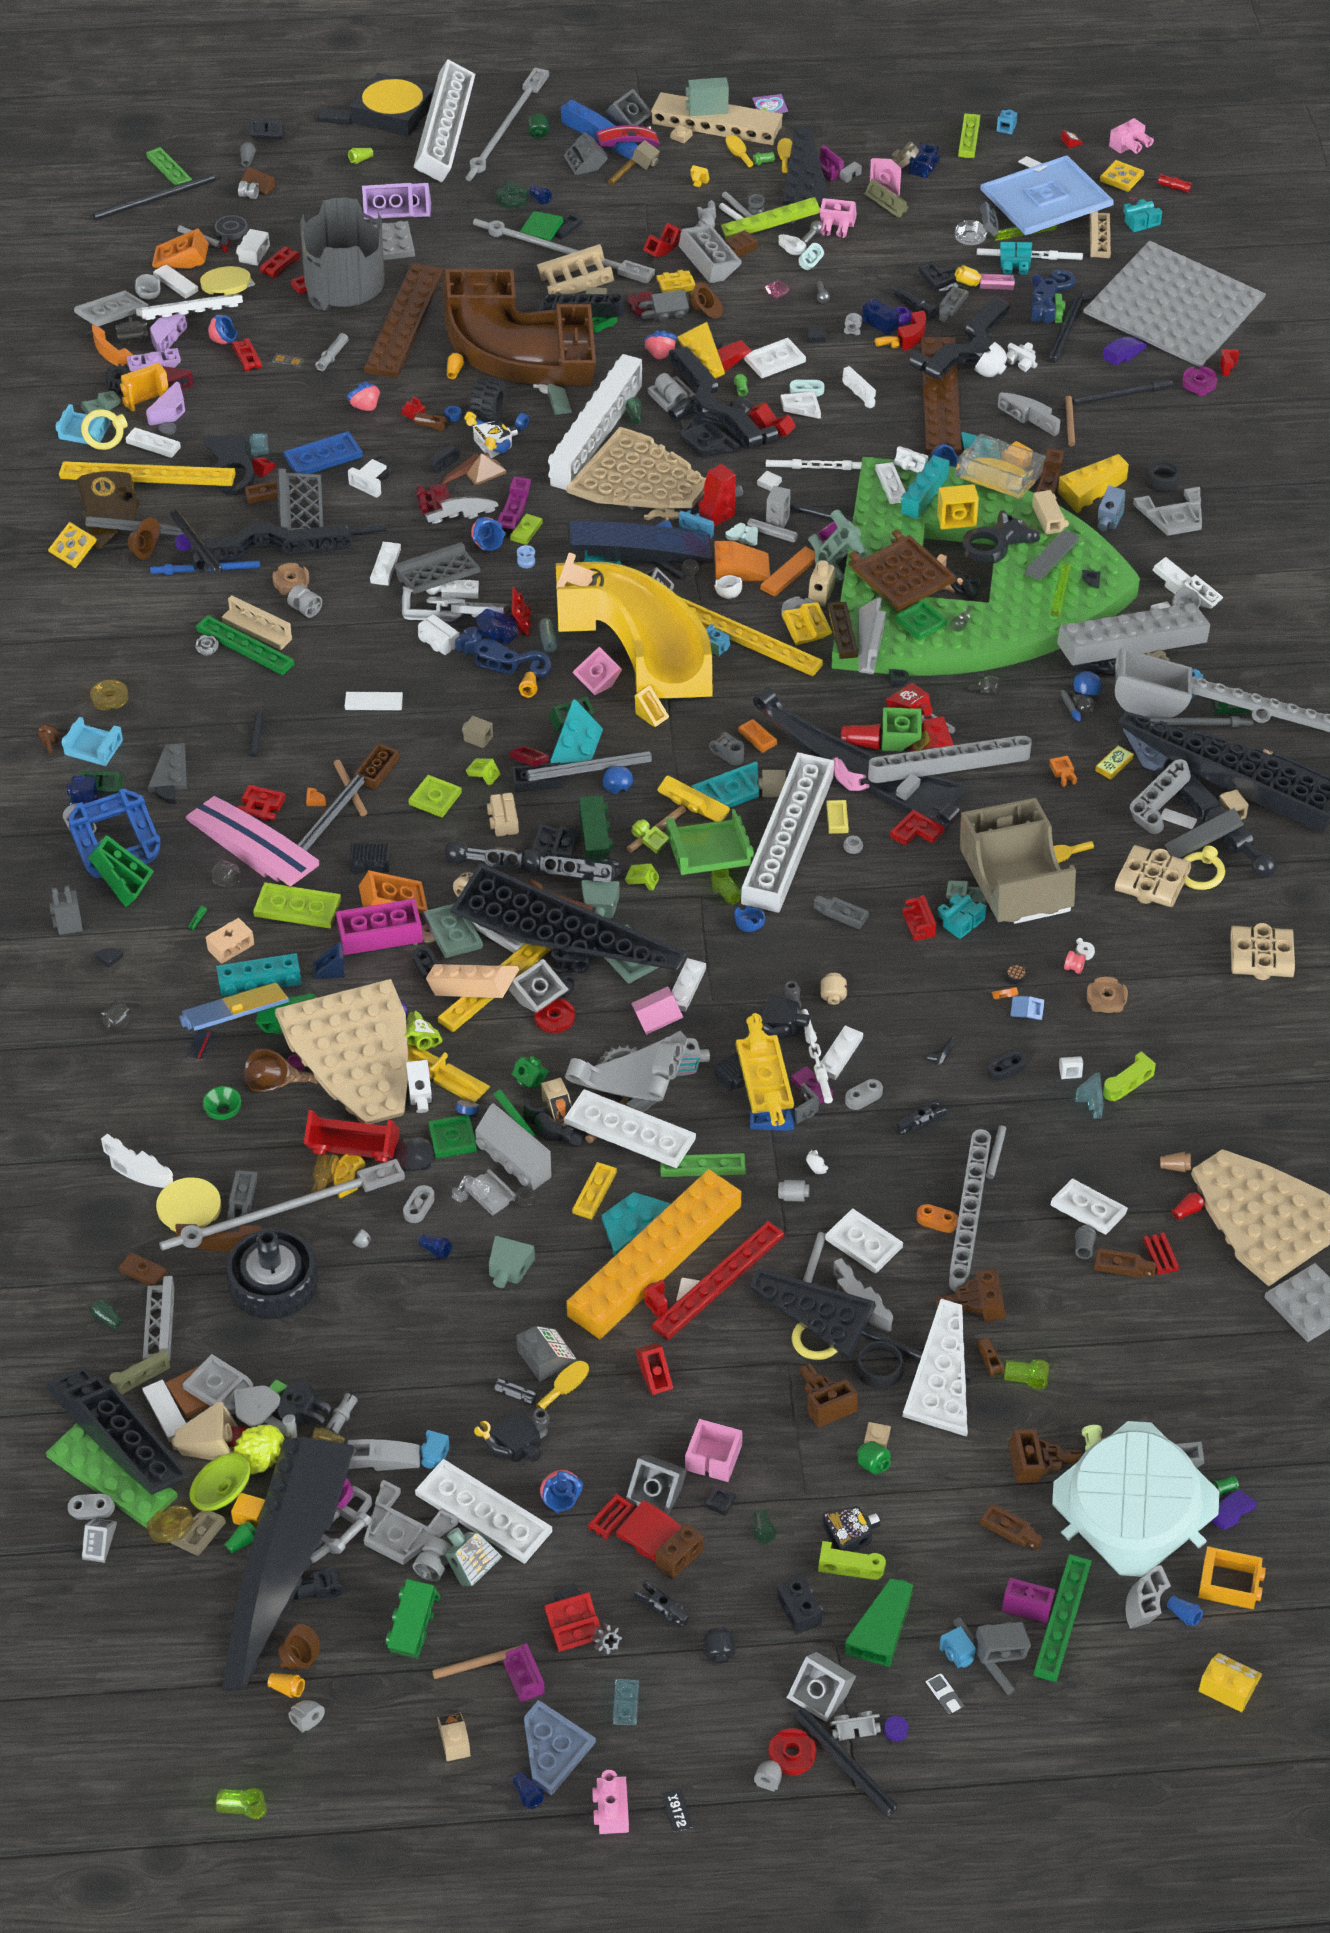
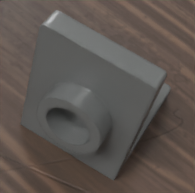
M805 1083L801 1084V1098L805 1103L795 1108L794 1122L796 1124L806 1118H811L819 1111V1097Z

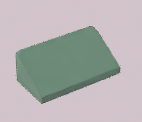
M547 384L554 415L571 413L572 410L565 389Z

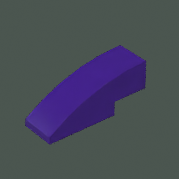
M1134 337L1117 339L1104 347L1103 359L1115 366L1122 361L1127 363L1145 349L1147 344Z

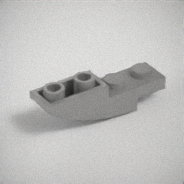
M1003 392L999 394L998 408L1022 423L1030 421L1054 437L1059 434L1060 419L1051 414L1052 408L1024 396Z
M455 497L439 501L441 509L426 513L425 516L427 521L432 522V524L443 521L442 518L447 516L449 518L456 517L461 511L465 518L472 519L479 516L478 513L485 511V513L495 511V507L499 505L494 500L482 497Z
M842 1258L834 1261L833 1274L837 1279L836 1290L875 1301L876 1308L868 1324L887 1333L890 1332L893 1315L889 1309L884 1307L880 1295L875 1293L871 1286L864 1289L862 1283L853 1276L852 1268L846 1265Z
M348 1440V1444L355 1447L348 1469L374 1467L376 1471L420 1467V1445L391 1440Z

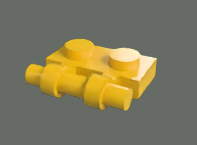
M677 270L675 273L664 272L662 275L656 276L662 293L679 290L689 292L693 291L696 285L689 270Z

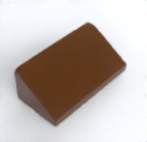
M251 167L246 170L241 181H247L250 184L252 182L258 183L259 193L265 196L275 188L274 177Z

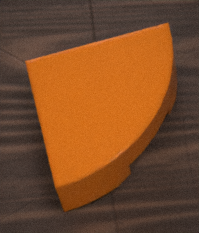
M307 788V806H326V799L323 794L317 792V789Z
M1009 987L992 992L993 999L1012 997L1018 994L1017 987Z

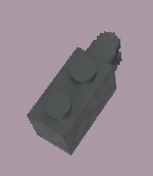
M685 290L652 294L650 301L639 304L640 309L652 308L651 311H645L641 314L643 319L654 318V320L664 321L671 317L682 318L687 315L689 310Z
M65 886L64 892L58 893L57 888H52L53 902H49L51 914H55L52 916L53 927H58L59 935L83 931L76 890L70 891L69 886Z

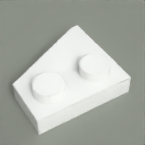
M815 391L781 395V404L784 412L821 418V411Z

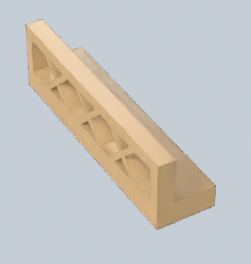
M1097 210L1090 213V257L1110 258V213H1098ZM1102 248L1107 252H1101L1098 250Z
M232 595L228 598L229 610L222 616L223 623L279 650H282L292 640L290 623Z

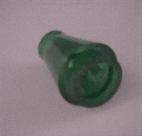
M635 397L628 399L625 408L631 423L638 424L641 422L642 402Z
M99 1299L90 1309L93 1318L112 1327L114 1330L123 1322V1319L107 1300Z
M758 1509L753 1514L754 1537L759 1543L767 1544L775 1539L776 1529L768 1517L767 1511L765 1509Z

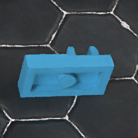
M691 510L680 512V529L709 534L710 539L713 537L714 521L700 517L699 513L692 515Z

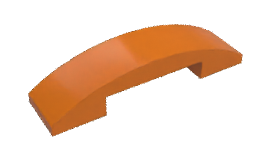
M92 324L94 343L99 353L116 366L118 364L122 366L127 364L128 367L127 357L133 356V354L126 348L116 349L106 340L105 331Z

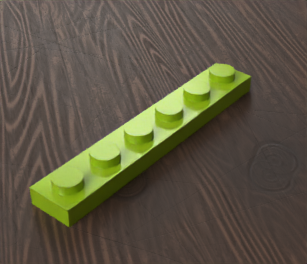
M813 197L722 224L721 229L725 239L744 230L751 234L820 213V207L816 198Z

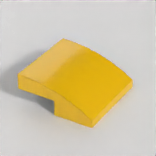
M818 602L802 604L798 609L784 610L781 614L795 645L812 642L832 633Z

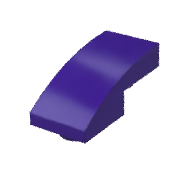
M1238 1490L1219 1503L1218 1515L1211 1521L1216 1526L1225 1530L1238 1524L1241 1515L1254 1510L1257 1501L1241 1490Z

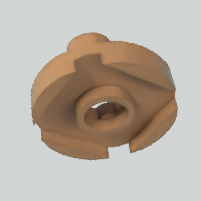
M287 563L279 566L276 573L274 571L272 576L275 588L283 595L290 593L296 585H303L308 588L307 585L310 580L307 568L304 566L303 568L299 567L296 563Z
M1099 977L1095 979L1094 983L1089 984L1086 997L1091 1005V1009L1095 1012H1121L1127 1002L1128 990L1124 984L1122 986L1113 977ZM1108 993L1110 997H1106L1104 994Z

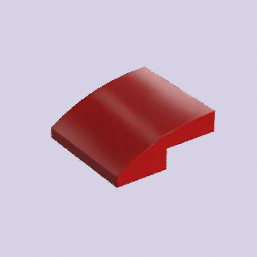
M642 1500L617 1530L616 1534L617 1538L635 1546L637 1553L656 1562V1551L681 1526L663 1511Z
M590 1592L544 1605L558 1652L593 1642L591 1637L594 1636V1628H599L600 1624L598 1616L594 1611Z

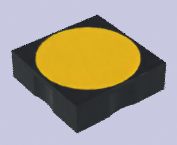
M377 73L350 105L351 122L409 137L418 126L419 121L429 112L435 87Z

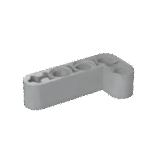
M1182 759L1175 760L1130 804L1134 821L1151 834H1158L1164 828V823L1158 810L1190 780L1191 774L1186 761Z

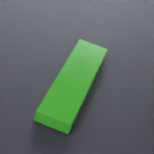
M161 147L147 152V158L174 185L192 180Z
M744 1153L685 1155L677 1168L660 1162L661 1177L702 1176L708 1169L717 1175H745L746 1172Z

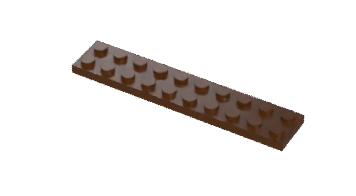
M411 263L364 367L365 373L398 378L444 274L443 268Z
M921 337V354L931 359L946 343L956 344L955 338ZM957 364L939 381L922 372L926 454L931 455V451L936 446L947 444L954 449L956 455H961Z

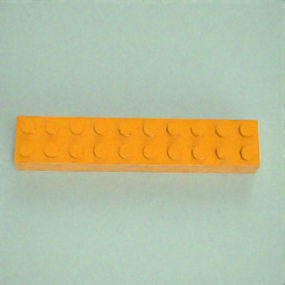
M708 1169L567 1300V1317L600 1340L644 1299L645 1288L648 1285L664 1280L741 1207V1191Z

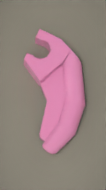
M837 757L832 759L834 760L835 777L849 791H863L869 788V784L861 785L860 783L862 779L866 778V775L850 772L841 759Z

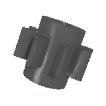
M604 1622L603 1627L594 1628V1636L591 1639L597 1642L594 1646L595 1649L598 1651L603 1649L607 1654L610 1653V1650L618 1649L619 1640L622 1637L616 1634L619 1630L616 1626L610 1627L609 1624Z

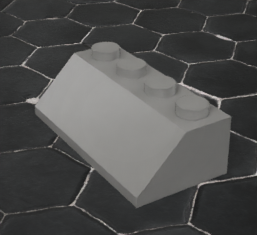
M711 225L681 230L679 247L709 283L724 281L741 265L742 261Z
M494 1103L491 1104L475 1130L476 1144L481 1150L489 1153L495 1162L503 1165L509 1174L517 1177L523 1186H527L534 1191L551 1178L550 1150Z

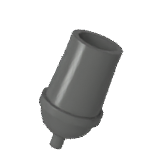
M1087 1224L1079 1227L1075 1232V1254L1081 1259H1088L1092 1256L1094 1242L1097 1237L1094 1229Z

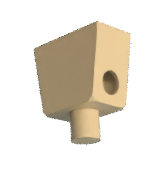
M821 560L816 564L811 575L808 599L818 602L822 607H826L835 586V567L828 565L827 561Z

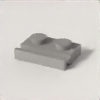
M490 1169L484 1175H479L465 1185L466 1191L492 1216L509 1205L510 1201L516 1200V1194Z

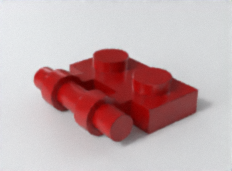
M249 785L242 797V803L246 804V806L239 805L238 809L251 816L259 817L263 821H275L276 814L271 813V810L279 812L286 799L285 793ZM254 807H260L262 810L255 809Z

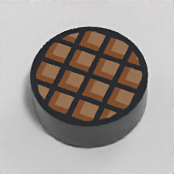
M1014 964L1007 968L1006 979L1010 983L1021 984L1026 980L1027 971L1023 966Z

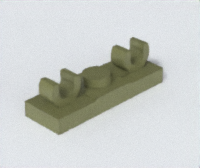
M871 179L865 192L868 197L897 217H901L903 212H907L909 206L905 200L878 181Z

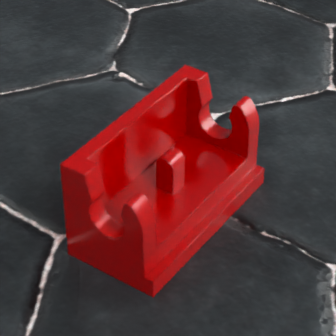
M921 895L920 897L906 900V905L914 904L911 907L902 909L913 940L917 941L935 937L936 922L925 896Z

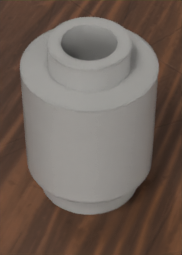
M784 1180V1182H779V1199L804 1202L805 1197H809V1185H805V1180Z

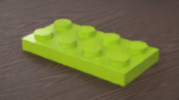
M264 882L253 913L254 917L331 929L341 902V894Z

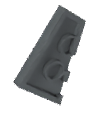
M185 743L165 745L148 785L149 793L156 792L155 787L175 785V790L187 789Z

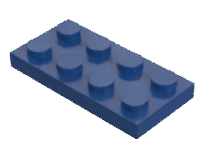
M349 431L284 451L286 461L294 473L311 474L363 457L361 449Z

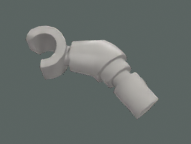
M710 200L708 208L702 209L697 207L700 220L694 227L705 225L715 227V203Z

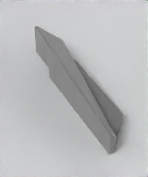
M876 598L859 609L858 671L861 673L874 674L885 627L886 611H881V598Z

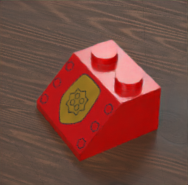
M944 716L926 719L921 723V739L909 746L911 752L954 746Z

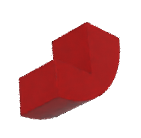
M666 223L661 237L649 235L643 250L655 257L667 255L679 244L682 229L673 224Z
M924 310L911 313L910 325L898 327L897 337L900 339L899 342L903 351L917 346L921 342V337L925 336L926 314Z
M766 402L754 406L747 413L759 429L775 426L778 431V437L787 436L796 426L789 414L777 419Z

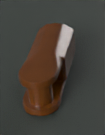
M417 412L414 423L417 426L443 431L448 420L444 416H433Z
M991 1339L979 1340L977 1348L989 1376L993 1377L994 1374L999 1372L1004 1374V1365L997 1355Z

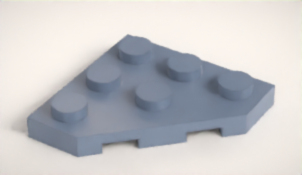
M1123 728L1143 767L1153 771L1165 767L1169 760L1168 757Z
M538 1700L524 1716L532 1781L538 1787L553 1795L596 1743V1738Z

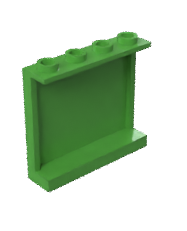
M732 809V820L683 827L676 826L674 817L666 818L667 836L670 837L669 843L681 875L751 865V857H754L752 845L750 846L748 835L746 836L741 817L737 816L735 809Z

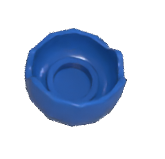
M941 444L931 451L930 459L933 455L949 460V466L956 467L958 456L951 446Z
M1084 671L1074 677L1073 686H1075V691L1081 694L1098 695L1101 692L1102 681L1097 674L1091 671Z
M612 766L607 769L603 777V787L613 794H618L622 789L627 791L633 784V775L624 766Z
M746 906L741 911L737 907L734 911L736 925L743 932L757 931L765 924L764 912L758 908Z

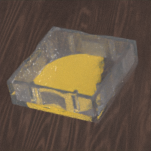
M980 433L972 445L959 456L954 476L1021 499L1041 476L1046 456Z

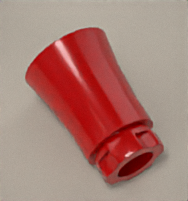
M882 725L843 726L841 739L854 746L880 750Z

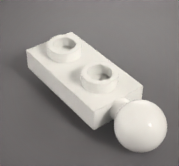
M455 580L426 591L430 595L442 592V597L478 599L479 581Z

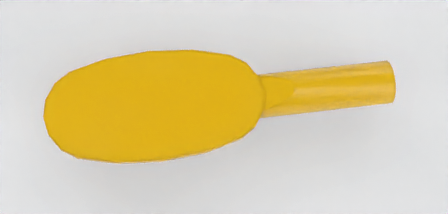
M735 135L727 136L725 140L731 153L736 155V157H741L748 167H752L753 162L746 154V146L743 141Z
M787 138L779 140L777 147L780 160H782L783 173L788 171V160L790 159L792 141Z
M1092 841L1071 847L1056 845L1054 846L1057 861L1060 863L1066 861V859L1068 860L1071 854L1093 849L1094 845Z
M576 1361L565 1368L554 1382L555 1388L539 1401L536 1407L545 1409L560 1394H567L576 1389L589 1372L588 1364L584 1361Z

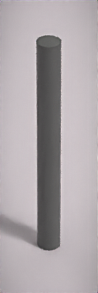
M960 1617L956 1618L953 1624L956 1628L961 1626L974 1645L973 1633ZM995 1662L984 1663L1006 1694L1010 1695L1013 1693L1015 1688Z

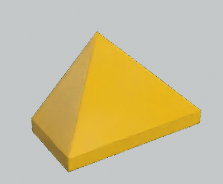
M648 685L635 695L636 714L650 725L656 727L669 718L651 685Z

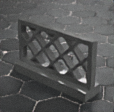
M279 469L277 477L279 527L286 530L311 528L308 525L312 522H315L319 527H323L321 475L286 473V469ZM289 479H296L300 483L294 486L289 482ZM309 480H317V484L314 487L310 486L307 482ZM302 485L308 489L305 494L298 490ZM294 492L300 496L296 501L290 497ZM313 493L318 498L312 501L307 496ZM303 499L310 504L306 508L299 504ZM293 507H296V508H298L301 512H299L297 515H295V514H294L293 512H291L290 510H291ZM312 507L318 511L315 516L308 512ZM303 514L310 518L306 523L299 518ZM296 521L301 527L291 528V524Z
M462 542L395 564L399 582H404L407 587L413 589V594L480 572V567L465 551V545Z

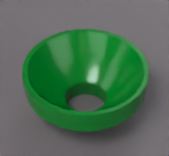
M216 1087L208 1091L204 1096L203 1107L209 1117L216 1120H226L239 1112L241 1097L231 1087ZM220 1107L229 1108V1111L226 1113H219L217 1110Z

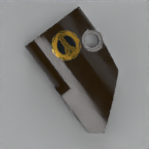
M103 471L82 475L77 479L84 508V522H86L87 516L136 521V509L139 506V500L136 496L131 474ZM86 526L87 533L97 539L92 547L100 550L113 536L121 531L118 529Z

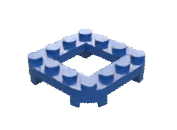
M120 789L119 793L86 804L81 802L71 812L69 817L70 832L86 870L94 878L103 877L88 859L98 844L90 824L123 813L127 814L139 845L127 848L126 850L145 865L158 857L160 837L156 833L142 795L127 789Z

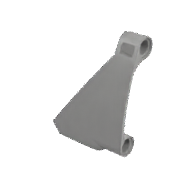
M679 1031L641 1050L596 1066H592L589 1062L586 1063L581 1059L572 1058L565 1078L572 1083L607 1093L662 1101L670 1079H674L677 1075L688 1039Z

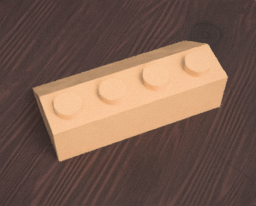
M434 964L426 980L435 996L503 998L519 968L518 966Z

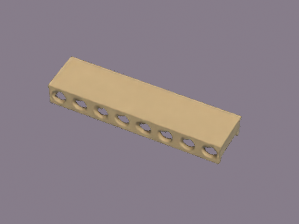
M662 92L651 110L652 124L673 128L680 125L695 132L723 137L735 135L741 140L774 145V139L779 129L782 128L783 114L730 104H728V114L690 116L689 110H686L685 105L688 97ZM658 114L663 115L664 120H662V121L658 120V119L656 118L657 115H658ZM677 118H678L679 121H680L679 123H673V122H672V121L676 120ZM692 121H694V123H695L694 126H689V125H688V123H691ZM707 124L710 125V128L708 129L702 127L706 126ZM723 126H724L725 129H726V130L723 131V132L718 130V129L722 128ZM738 129H740V131H741L740 134H735V133H733V132L737 131ZM753 132L756 133L755 137L749 136V134H752ZM769 134L772 137L770 140L764 138L767 137Z

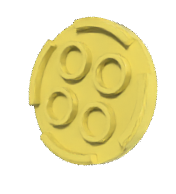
M233 266L210 270L200 279L202 290L212 295L214 293H224V295L236 294L245 290L251 282L250 273L246 269Z
M200 1178L179 1179L167 1185L159 1194L156 1203L159 1219L166 1226L170 1227L172 1231L176 1232V1224H197L202 1229L218 1218L221 1211L220 1195L215 1186Z

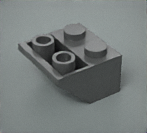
M586 132L563 155L576 175L597 171L608 159L603 148L599 146L598 140Z

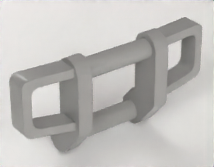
M352 1486L353 1494L351 1499L357 1496L365 1502L358 1512L347 1505L343 1509L340 1507L336 1509L333 1522L341 1516L353 1525L339 1539H331L323 1534L321 1537L323 1540L321 1548L314 1552L310 1558L312 1563H315L329 1552L340 1554L346 1548L345 1545L363 1527H367L372 1522L371 1518L366 1514L372 1505V1499L369 1494L356 1486Z

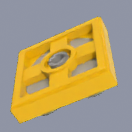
M1115 160L1100 176V181L1129 192L1144 176V170Z
M69 522L48 551L76 568L97 539Z

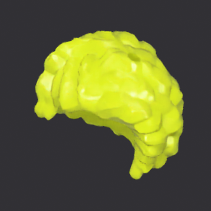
M266 1424L248 1428L236 1440L237 1445L234 1447L233 1453L241 1454L248 1460L250 1474L262 1473L268 1467L272 1468L277 1463L285 1438L279 1428L273 1425Z

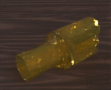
M318 1155L312 1174L315 1182L311 1193L326 1189L327 1183L332 1182L339 1161L337 1155H331V1157L330 1155Z

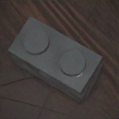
M1022 1622L979 1626L973 1639L981 1664L1025 1659L1031 1647Z

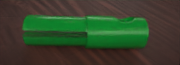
M200 906L188 926L190 930L191 928L192 930L196 928L206 913L207 909L204 906Z

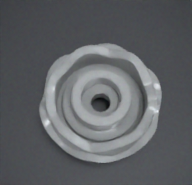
M202 635L197 639L195 648L202 655H212L218 649V640L214 636Z

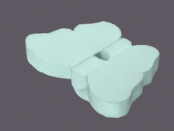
M739 523L734 528L726 531V538L733 541L738 540L741 544L755 546L757 545L758 528Z

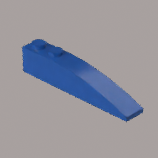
M570 100L561 106V123L582 134L586 132L596 140V132L615 127L607 118L574 100ZM616 142L615 146L606 147L631 159L638 145L635 142Z

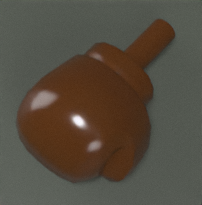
M42 724L38 729L39 737L42 744L47 746L48 753L53 754L52 746L59 739L60 733L54 726Z

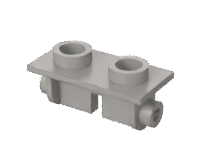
M872 1711L858 1713L857 1718L849 1719V1715L836 1716L835 1721L829 1724L836 1728L832 1730V1737L838 1739V1741L855 1738L854 1729H858L859 1738L875 1736L878 1732H881L880 1724L875 1723L874 1720L879 1717V1714L873 1715Z

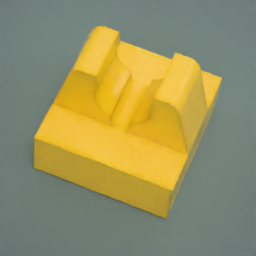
M693 165L690 170L692 181H695L693 186L700 188L702 183L707 184L709 181L708 169Z

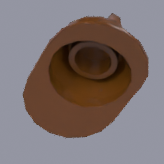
M697 283L693 292L688 295L692 307L696 311H703L713 319L721 317L723 314L721 301L705 283Z
M149 517L143 520L138 529L133 531L128 537L129 551L135 553L139 559L145 560L151 556L159 538L160 525L155 518Z
M298 1624L291 1630L279 1646L278 1653L282 1661L279 1665L280 1668L287 1667L290 1670H299L301 1668L308 1669L319 1655L320 1641L311 1627L305 1624Z

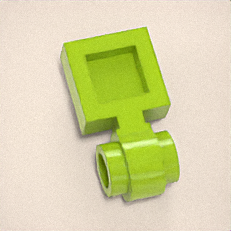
M638 820L632 826V834L637 838L643 836L642 843L657 854L669 841L670 837L656 826L650 830V825L646 820Z

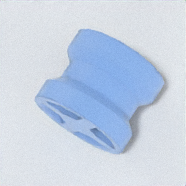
M528 545L519 547L517 550L518 565L522 568L533 567L535 565V549Z

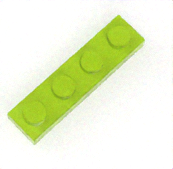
M964 114L958 157H975L980 115Z

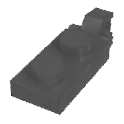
M953 286L940 303L938 311L940 314L939 320L945 322L949 315L953 316L967 299L969 291Z
M817 895L814 900V909L859 930L869 917L867 910L836 897L826 899Z

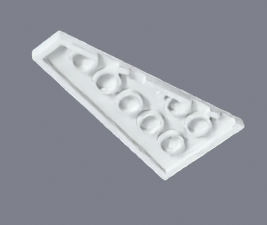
M941 1299L902 1417L967 1436L962 1305Z

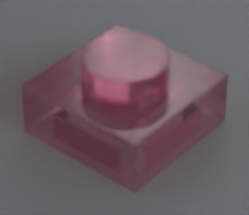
M778 279L766 286V292L775 299H778L789 293V287Z

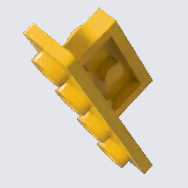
M666 776L657 789L660 794L670 798L676 804H682L693 813H699L714 822L723 821L730 811L728 806L670 776Z

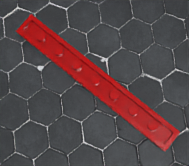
M767 1221L652 1323V1329L667 1341L671 1339L784 1237V1232Z

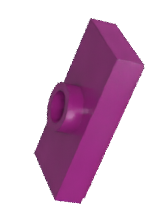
M806 1066L791 1076V1081L800 1090L801 1084L805 1083L819 1097V1104L824 1102L820 1083L810 1068Z

